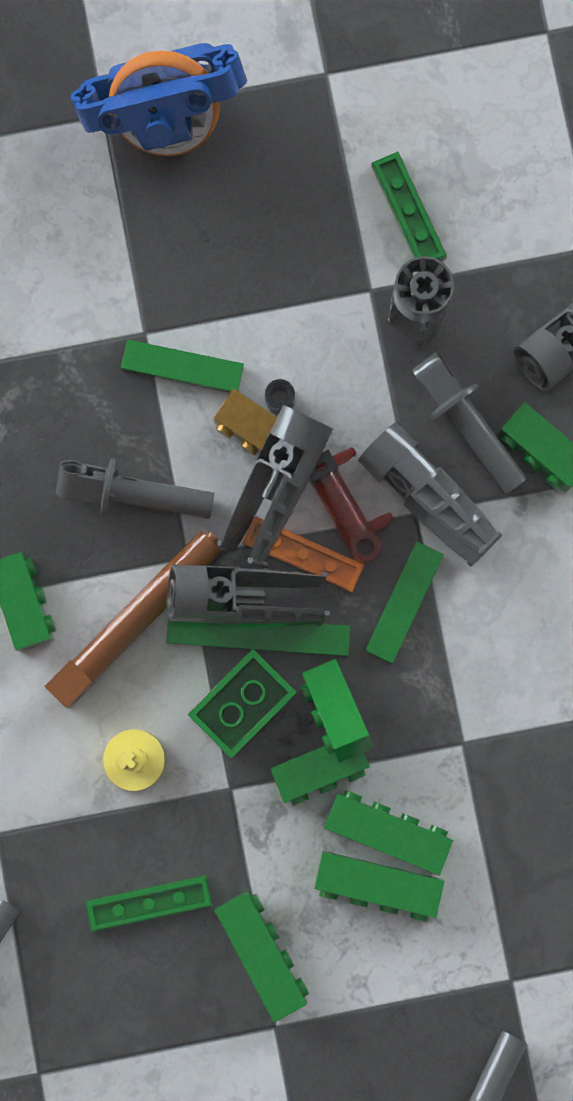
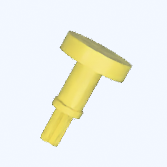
M137 729L126 730L113 737L108 743L103 757L104 769L108 778L119 788L128 791L143 790L155 784L161 777L166 763L164 748L160 741L151 733Z

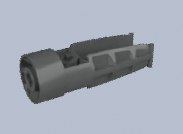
M421 256L410 259L402 265L396 275L391 298L390 317L387 319V322L392 324L400 314L412 321L421 322L423 326L418 331L416 341L417 348L420 350L441 329L440 326L447 314L454 291V280L448 267L434 257ZM440 279L444 284L440 285L438 280Z
M573 303L515 346L513 350L515 360L523 374L534 386L544 392L551 390L573 373V363L571 360L573 356ZM560 321L559 326L561 328L554 336L548 330ZM566 340L570 343L566 345L562 344V342H565Z
M282 405L243 487L223 541L218 540L217 546L235 551L264 498L268 499L272 503L248 558L249 564L263 568L268 566L267 562L264 561L279 539L289 517H291L333 428L286 405Z
M398 421L395 422L374 440L359 457L358 462L379 483L386 480L406 501L403 505L448 547L467 560L468 565L472 567L502 537V534L496 532L489 520L459 485L441 467L436 469L417 449L419 442Z
M173 564L168 578V617L170 622L262 625L317 622L319 626H322L329 617L330 611L263 606L265 597L263 587H320L327 578L328 572L324 571L321 575H314L297 571H275L267 568L250 569L227 566ZM213 591L219 592V595H218V596H223V597H222V598H217V597H216V596H217V593H213Z

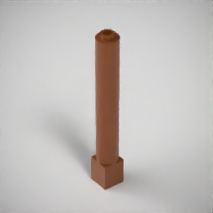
M210 530L206 534L200 531L44 687L65 708L70 709L95 684L94 681L167 608L168 578L171 566L173 564L209 566L222 552L219 546L216 545L219 539Z

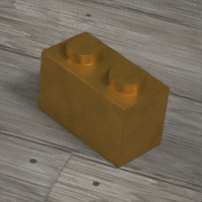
M233 389L214 416V423L218 425L216 430L228 439L234 436L242 442L240 446L244 450L255 456L257 452L260 453L277 417L236 389Z

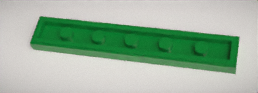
M168 617L166 643L348 657L350 626L334 624L319 626L317 623L306 622L268 625L170 622Z

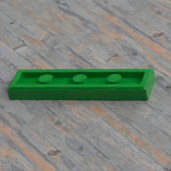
M397 151L372 162V170L413 258L426 256L434 257L439 261L445 260L447 254L399 152Z
M128 339L121 364V370L229 393L233 389L239 391L244 363Z
M416 542L365 652L393 664L444 554Z
M207 875L85 901L91 932L213 906Z

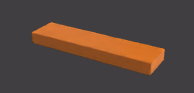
M254 516L243 539V545L250 548L253 547L263 524V519ZM286 529L282 530L279 539L268 555L308 574L321 575L326 571L328 576L324 581L350 593L353 592L364 568V564Z

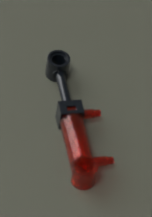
M276 379L266 387L265 402L271 412L279 414L282 405L292 409L295 406V391L290 382L284 379ZM279 390L284 391L288 394V399L283 403H277L272 399L273 393ZM351 447L334 456L331 455L328 449L322 452L309 482L314 487L349 549L351 557L362 564L372 563L376 560L381 548L380 540L374 532L387 526L394 518L388 512L367 522L338 470V466L356 456L355 449ZM360 541H369L373 545L374 549L370 555H362L357 551L356 546Z

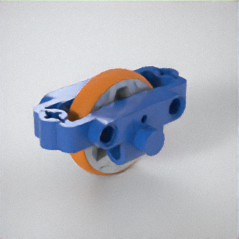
M200 43L172 51L160 50L140 54L128 62L113 66L109 70V74L84 81L80 88L71 94L70 98L79 120L87 133L102 131L109 135L121 134L130 144L142 151L159 156H176L198 148L210 137L219 118L220 101L236 96L239 89L248 80L239 54L231 44L214 47L208 43ZM198 61H206L209 64L203 65Z

